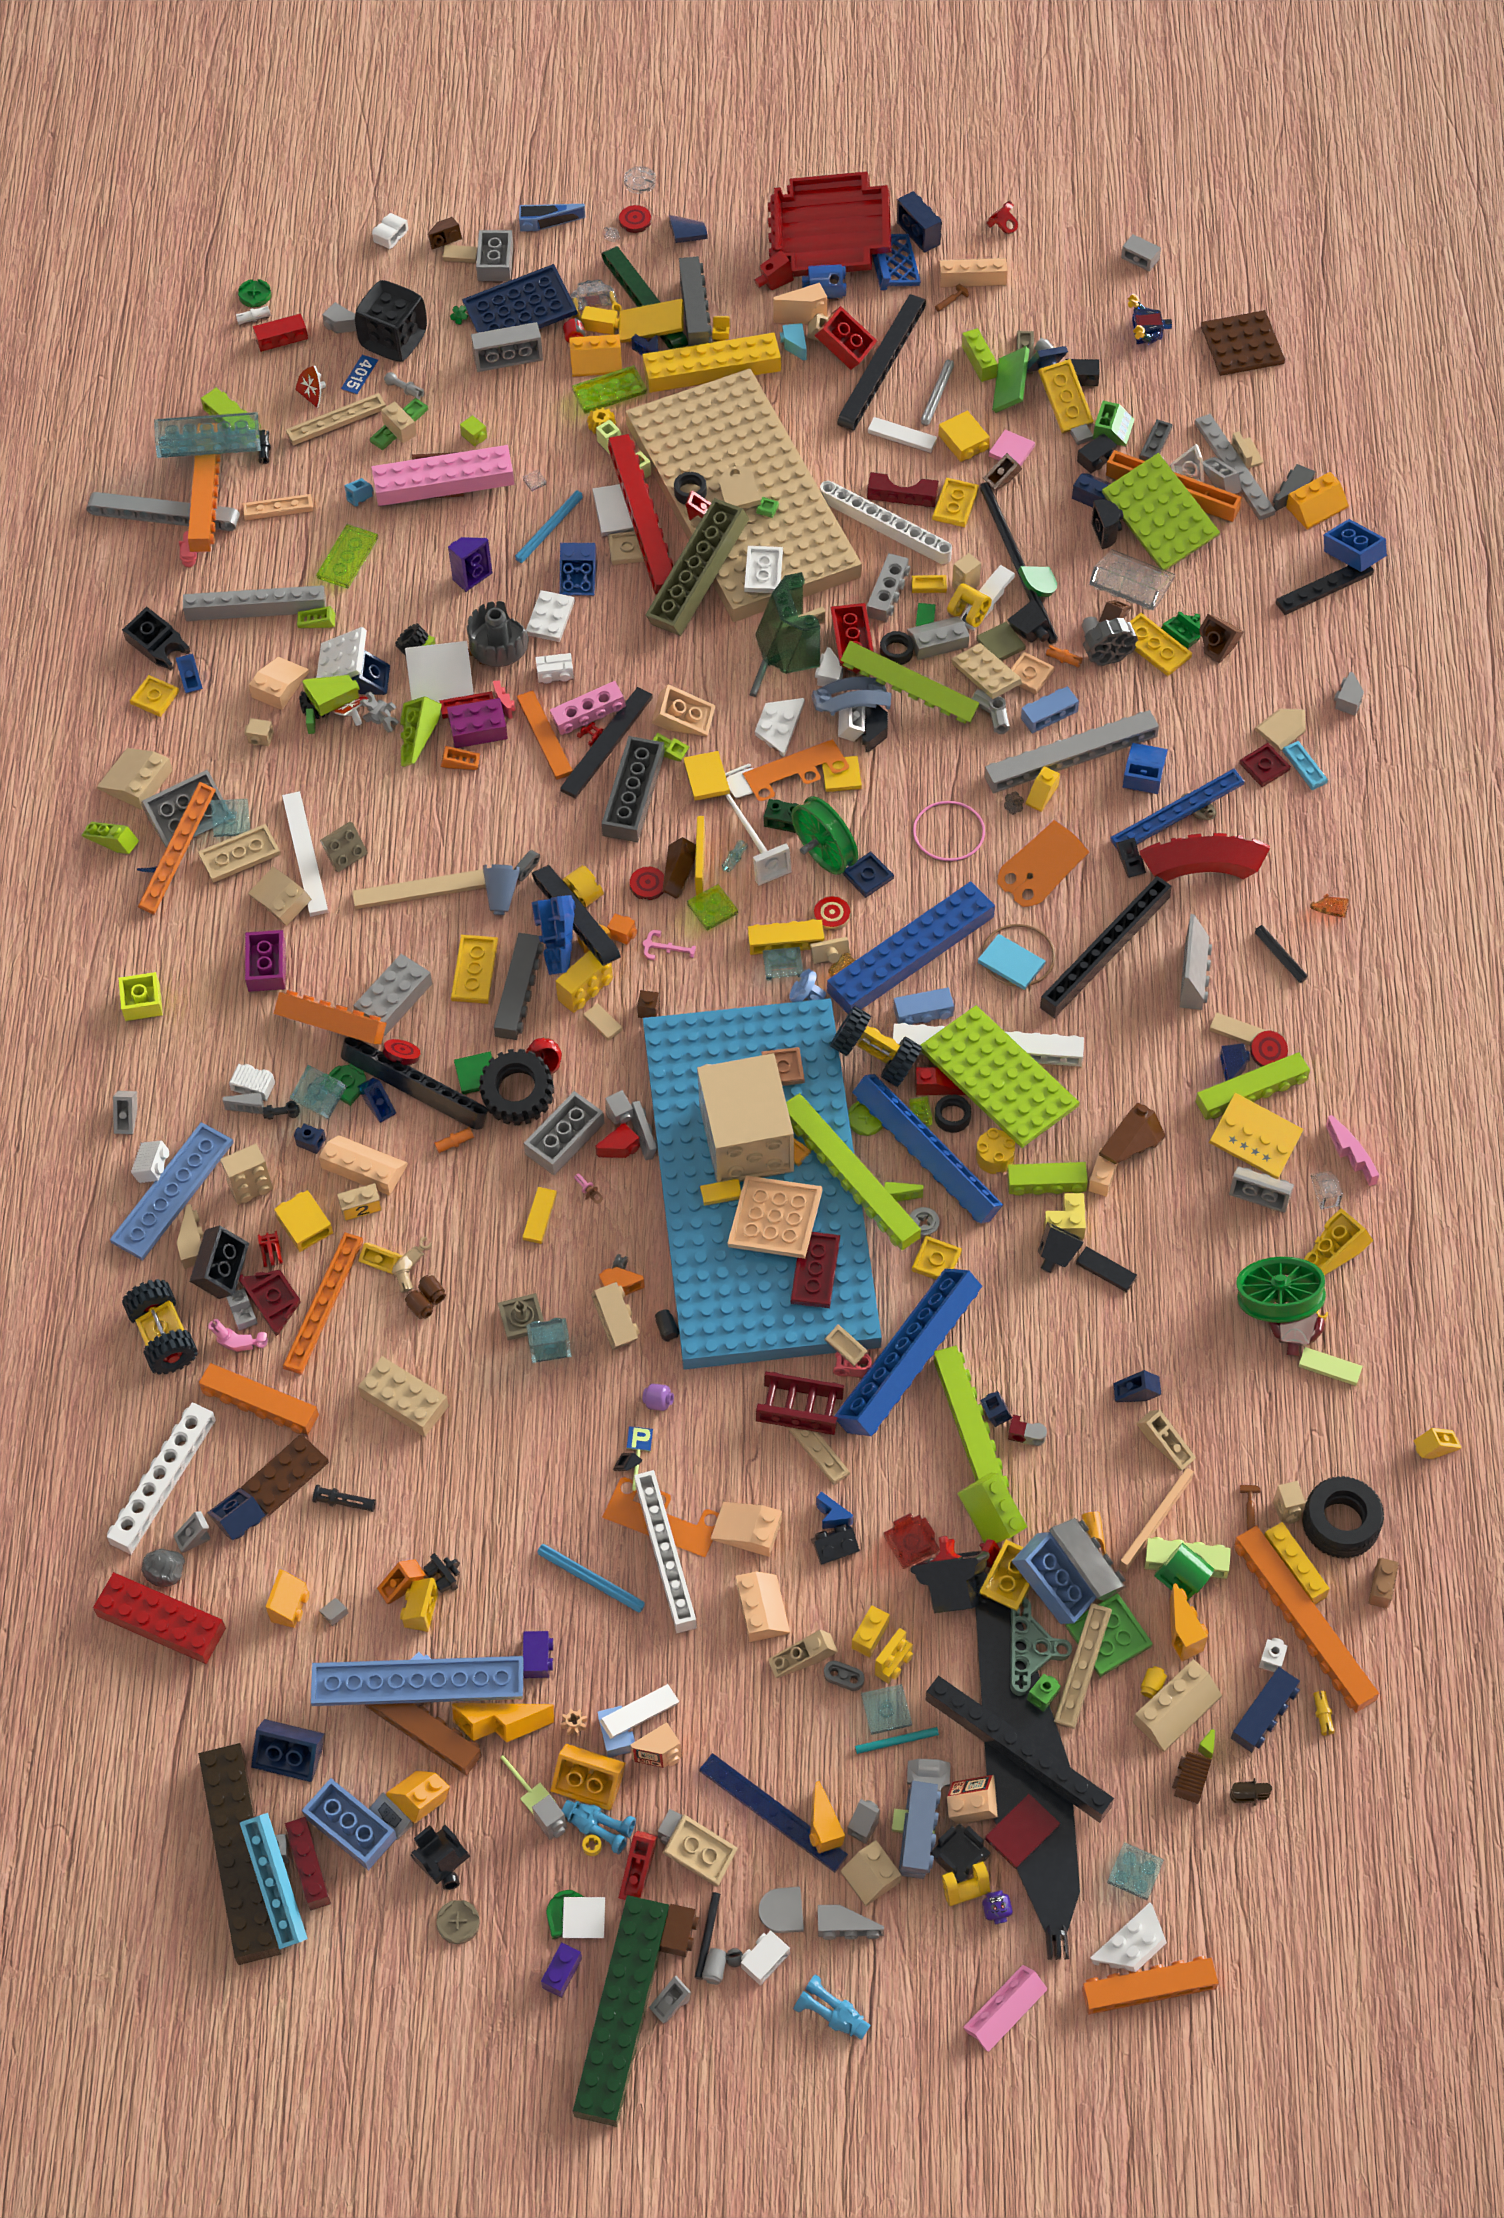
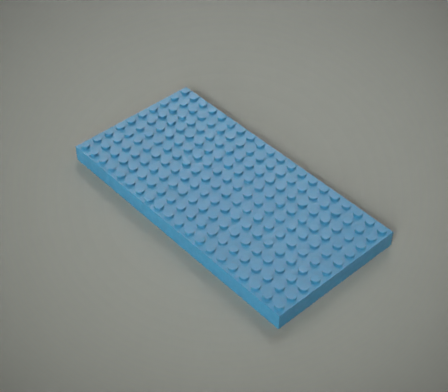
M831 998L643 1018L683 1370L836 1353L837 1351L824 1339L838 1324L866 1350L881 1348L882 1336L862 1205H858L854 1201L853 1195L843 1189L840 1180L830 1174L825 1163H820L813 1150H811V1154L802 1161L799 1167L794 1164V1172L763 1178L822 1186L823 1191L812 1232L840 1235L830 1309L790 1303L797 1257L728 1247L727 1243L739 1199L704 1206L700 1190L701 1185L717 1183L699 1107L697 1067L705 1064L713 1065L761 1056L762 1051L799 1047L805 1083L782 1086L786 1102L800 1093L854 1153L840 1055L837 1050L830 1047L836 1034ZM794 1133V1138L806 1146L802 1137H798ZM744 1181L739 1182L741 1191L743 1188Z

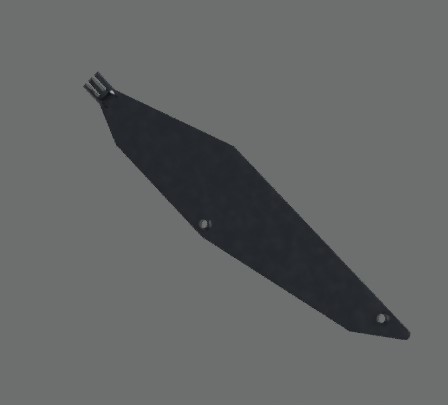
M983 1571L975 1576L980 1605L976 1606L975 1610L982 1706L1070 1767L1050 1705L1043 1712L1027 1700L1029 1691L1040 1679L1038 1671L1031 1676L1030 1688L1025 1695H1015L1010 1689L1011 1608L990 1598L984 1599L982 1594H979L988 1576ZM1017 1622L1015 1624L1016 1628L1019 1631H1024L1022 1622ZM1021 1641L1015 1643L1018 1650L1026 1649L1025 1643ZM1015 1662V1666L1017 1669H1026V1665L1024 1662ZM1019 1676V1681L1016 1684L1019 1685L1020 1689H1022L1024 1686L1021 1684V1679L1023 1676ZM984 1742L986 1776L994 1775L998 1814V1818H993L995 1824L997 1825L1028 1794L1060 1823V1826L1016 1870L1045 1931L1047 1959L1052 1960V1941L1055 1960L1061 1959L1062 1941L1063 1958L1068 1960L1067 1932L1080 1894L1074 1806L1071 1802Z

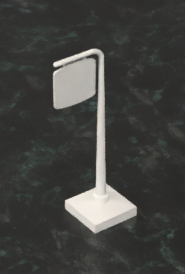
M746 764L725 773L726 776H729L726 779L729 789L735 798L753 793L742 774L754 769L749 768L751 764ZM729 794L725 795L761 853L753 857L755 881L758 886L791 873L790 849L788 845L783 844L768 851Z

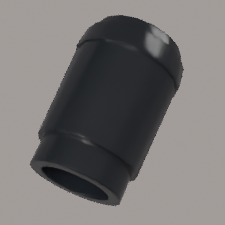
M665 1309L657 1312L655 1318L661 1338L667 1342L678 1338L679 1329L670 1311Z

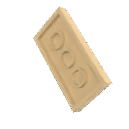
M981 643L951 658L952 664L991 699L1022 684L1021 678Z
M266 824L198 851L199 857L213 883L281 855Z

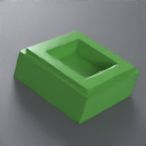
M762 497L761 505H758L756 513L773 518L779 502Z
M306 709L308 734H314L316 721L314 710Z

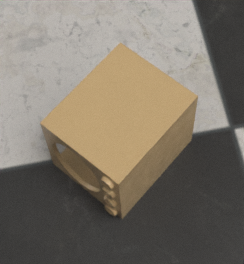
M774 1053L713 1065L705 1064L697 1067L699 1107L716 1181L723 1182L739 1179V1182L745 1180L746 1176L763 1178L794 1172V1133Z

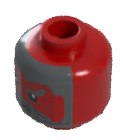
M573 318L564 323L563 333L568 343H570L569 338L586 336L582 321Z

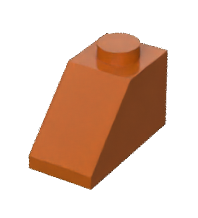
M618 1267L605 1269L602 1273L598 1274L601 1287L617 1282L618 1286H622L625 1296L645 1288L642 1275Z
M416 1559L401 1561L396 1564L381 1582L377 1590L385 1602L391 1604L404 1596L408 1588L411 1589L413 1581L422 1580L426 1574Z

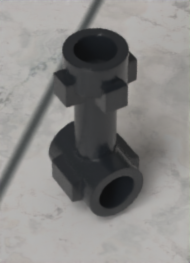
M295 1101L287 1102L285 1107L272 1108V1105L263 1107L264 1119L268 1118V1120L273 1119L275 1115L288 1114L290 1118H296L300 1113V1107Z

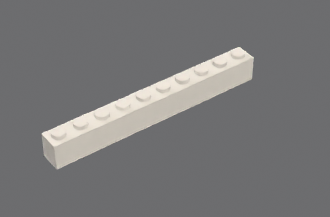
M894 1024L893 1039L899 1044L906 1036L921 1045L945 1026ZM1019 1031L1006 1032L1039 1064L1082 1067L1084 1037L1076 1035L1031 1034Z

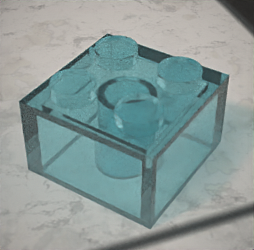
M307 1065L290 1099L329 1120L347 1086L324 1072Z
M553 1318L545 1322L534 1321L526 1325L532 1363L572 1357L566 1318Z

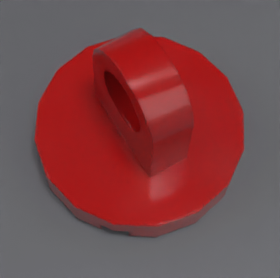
M1011 201L1003 204V207L986 222L987 226L991 228L997 224L1006 234L1015 232L1018 228V221L1009 212L1014 204ZM1007 221H1010L1012 223V229L1007 228Z

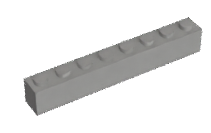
M324 585L183 594V611L186 621L298 614L299 611L326 607Z

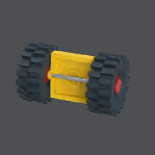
M854 1006L839 1027L830 1047L847 1056L856 1045L884 1062L886 1065L882 1071L881 1078L898 1087L915 1063L922 1046L906 1036L899 1044L894 1039L885 1037L876 1028L867 1026L871 1015Z
M155 1279L154 1282L148 1280L145 1284L142 1282L140 1286H134L132 1291L129 1290L126 1293L127 1295H124L122 1304L129 1320L132 1323L135 1322L146 1345L143 1353L151 1371L154 1374L157 1372L158 1375L162 1373L165 1375L170 1371L173 1373L177 1369L181 1370L184 1368L183 1366L191 1364L190 1361L196 1359L195 1356L198 1355V1350L190 1332L184 1330L174 1308L176 1300L169 1283L165 1282V1280Z

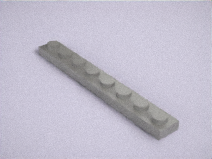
M1208 414L1195 419L1196 427L1217 458L1239 472L1241 494L1258 519L1262 520L1275 515L1276 510L1212 415Z

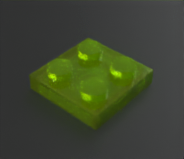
M719 884L687 900V905L707 931L738 914V909Z

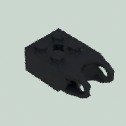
M147 606L122 629L125 640L156 665L169 670L174 668L172 662L168 659V655L171 652L180 651L186 654L191 652L180 634Z

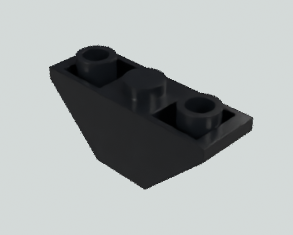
M877 704L876 708L865 707L866 734H862V745H866V752H870L887 738L888 712Z

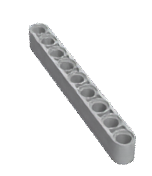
M93 492L90 495L86 510L96 516L189 526L191 503ZM217 506V509H214L216 510V521H213L215 522V529L235 530L240 515L239 511L230 507Z

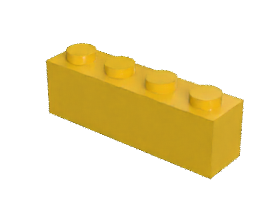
M811 919L801 922L791 921L789 923L748 926L750 955L811 950L810 944L824 941L822 920Z
M1281 1522L1265 1531L1264 1536L1313 1603L1317 1604L1327 1598L1330 1588L1284 1523Z

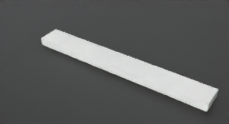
M300 791L282 795L303 887L312 899L307 904L310 917L328 913Z

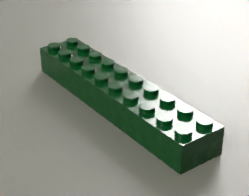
M629 1895L626 1897L573 2107V2114L576 2118L618 2127L660 1956V1944L670 1907L669 1904Z

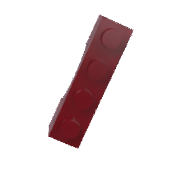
M870 472L867 499L935 508L939 481L921 479L913 486L900 487L890 481L888 474Z
M306 1816L285 1823L310 1911L330 1905L331 1901Z

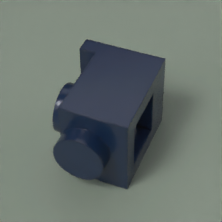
M305 1123L301 1128L297 1127L294 1133L296 1145L315 1154L319 1152L326 1140L323 1129L320 1128L319 1130Z
M998 1391L989 1393L980 1400L994 1427L1012 1419V1415Z

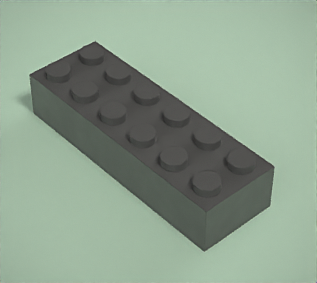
M699 256L679 258L682 300L684 301L688 346L712 343V338L709 337L712 336L711 325L708 324L710 323V314L706 312L709 310L708 300H704V298H707L706 288L703 287L705 286V276L701 275V273H704L703 263L699 262Z
M628 736L602 820L603 836L638 843L664 758V742Z

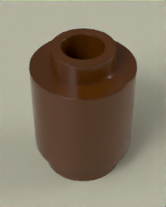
M426 1275L420 1279L418 1288L430 1302L436 1305L445 1299V1289L434 1275Z
M413 1290L406 1296L405 1302L407 1307L419 1319H426L431 1316L434 1306L421 1292Z

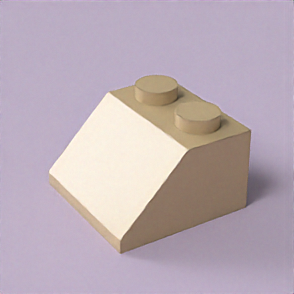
M877 1840L860 1850L841 1869V1873L865 1907L901 1883V1873Z

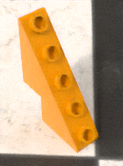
M452 1703L453 1722L473 1741L496 1732L507 1743L554 1723V1705Z

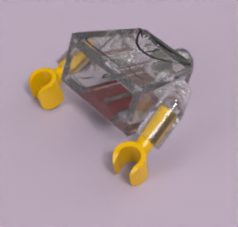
M587 280L578 283L577 289L570 296L578 312L571 319L578 317L581 321V314L578 310H584L585 306L602 307L612 304L611 310L621 311L622 309L621 305L617 303L618 300L614 289L604 284L601 280Z

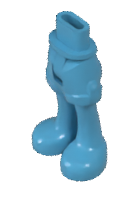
M567 1800L562 1808L567 1822L572 1823L579 1829V1832L585 1835L592 1833L610 1843L612 1851L620 1854L627 1844L626 1837H631L636 1824V1818L633 1816L626 1817L624 1821L615 1820L602 1813L601 1808L594 1804L587 1805L578 1801L574 1803ZM598 1823L608 1826L622 1835L613 1834L598 1826Z
M816 1974L809 1981L805 1991L802 1992L793 2008L796 2012H802L804 2009L813 2010L829 2022L828 2026L834 2031L850 2034L849 2036L851 2037L855 2035L861 2040L871 2026L863 2020L864 2016H861L854 2009L852 2003L845 1999L840 2001L826 1991L821 1985V1978ZM808 1993L818 1996L834 2008V2010L832 2011L823 2006Z

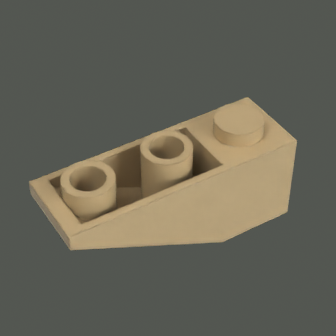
M191 1204L186 1206L177 1240L184 1269L195 1265L201 1245V1238L204 1236L202 1228L197 1227L196 1222L200 1221L197 1210L193 1211Z
M818 1630L772 1656L768 1661L775 1678H779L819 1663L838 1651L831 1634Z

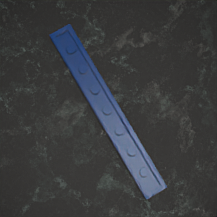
M1234 768L1110 837V841L1116 849V842L1135 837L1136 844H1139L1244 785V780Z

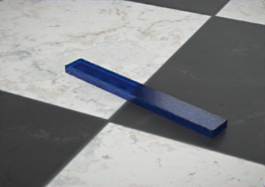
M712 1753L699 1769L702 1774L834 1873L848 1857V1854L839 1847L818 1853L816 1847H813L810 1842V1825Z

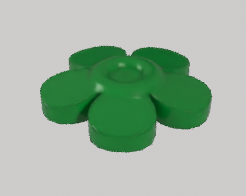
M463 305L453 307L452 311L454 313L450 315V318L460 325L462 324V319L466 320L468 318V314L465 313L466 307Z

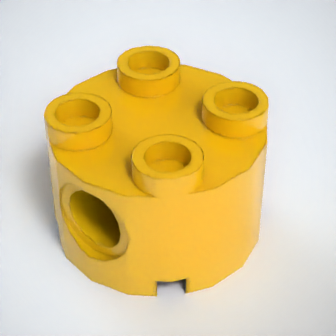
M990 1128L979 1137L976 1147V1160L978 1166L984 1172L990 1174L1004 1173L1008 1170V1165L1013 1164L1015 1141L1007 1133L997 1128Z

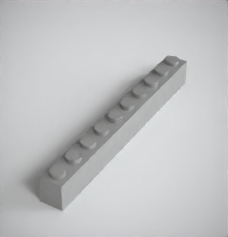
M1150 710L1139 712L1134 716L1124 717L1119 721L1107 723L1102 727L1090 729L1081 734H1075L1064 740H1057L1052 744L1040 746L1032 751H1025L1020 755L1008 757L997 763H991L985 766L984 777L992 792L996 793L1036 779L1044 766L1057 772L1131 746L1132 743L1138 744L1158 737L1159 725Z

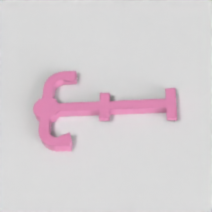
M659 930L649 932L647 939L643 941V947L645 948L644 956L649 960H655V955L648 954V950L652 947L666 949V953H670L671 950L690 953V957L694 958L696 946L686 948L673 946L672 943L667 945L652 942V936L656 935L660 938L661 931Z

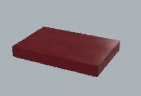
M1028 1794L984 1839L1017 1869L1060 1826V1823Z

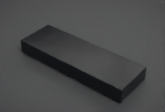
M1087 1246L1076 1261L1077 1265L1126 1293L1137 1279V1274Z

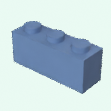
M1067 686L1056 690L1048 696H1043L1033 703L1026 704L1022 707L1021 719L1030 732L1034 733L1078 712L1079 700Z
M949 987L894 998L893 1009L898 1024L906 1023L913 1025L915 1023H927L935 1019H947L954 1016V1004Z

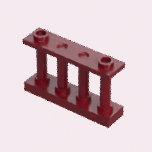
M765 1371L764 1386L769 1388L765 1404H757L756 1422L835 1435L837 1417L832 1416L836 1399L843 1400L844 1385ZM776 1389L788 1390L785 1408L773 1406ZM796 1392L808 1394L804 1411L793 1409ZM816 1396L828 1397L824 1415L812 1413Z

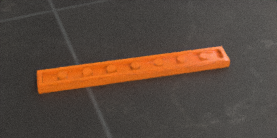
M199 781L138 908L155 915L216 789Z
M344 1232L286 1357L283 1369L302 1375L363 1243L362 1237Z

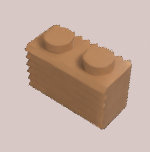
M1384 1558L1378 1559L1368 1604L1386 1609L1389 1607L1394 1592L1399 1566L1398 1562Z

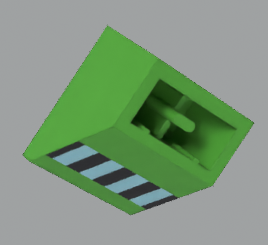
M1102 401L1094 426L1093 439L1104 433L1117 445L1126 447L1134 424V418L1120 404Z

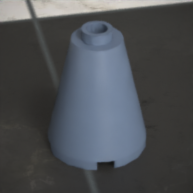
M492 864L491 868L483 865L489 909L493 911L494 915H504L505 912L509 911L520 872L519 867L513 870L511 865Z

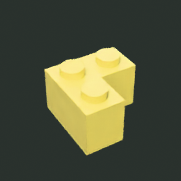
M1064 1193L1063 1211H1046L1044 1230L1047 1222L1084 1239L1086 1230L1084 1193Z

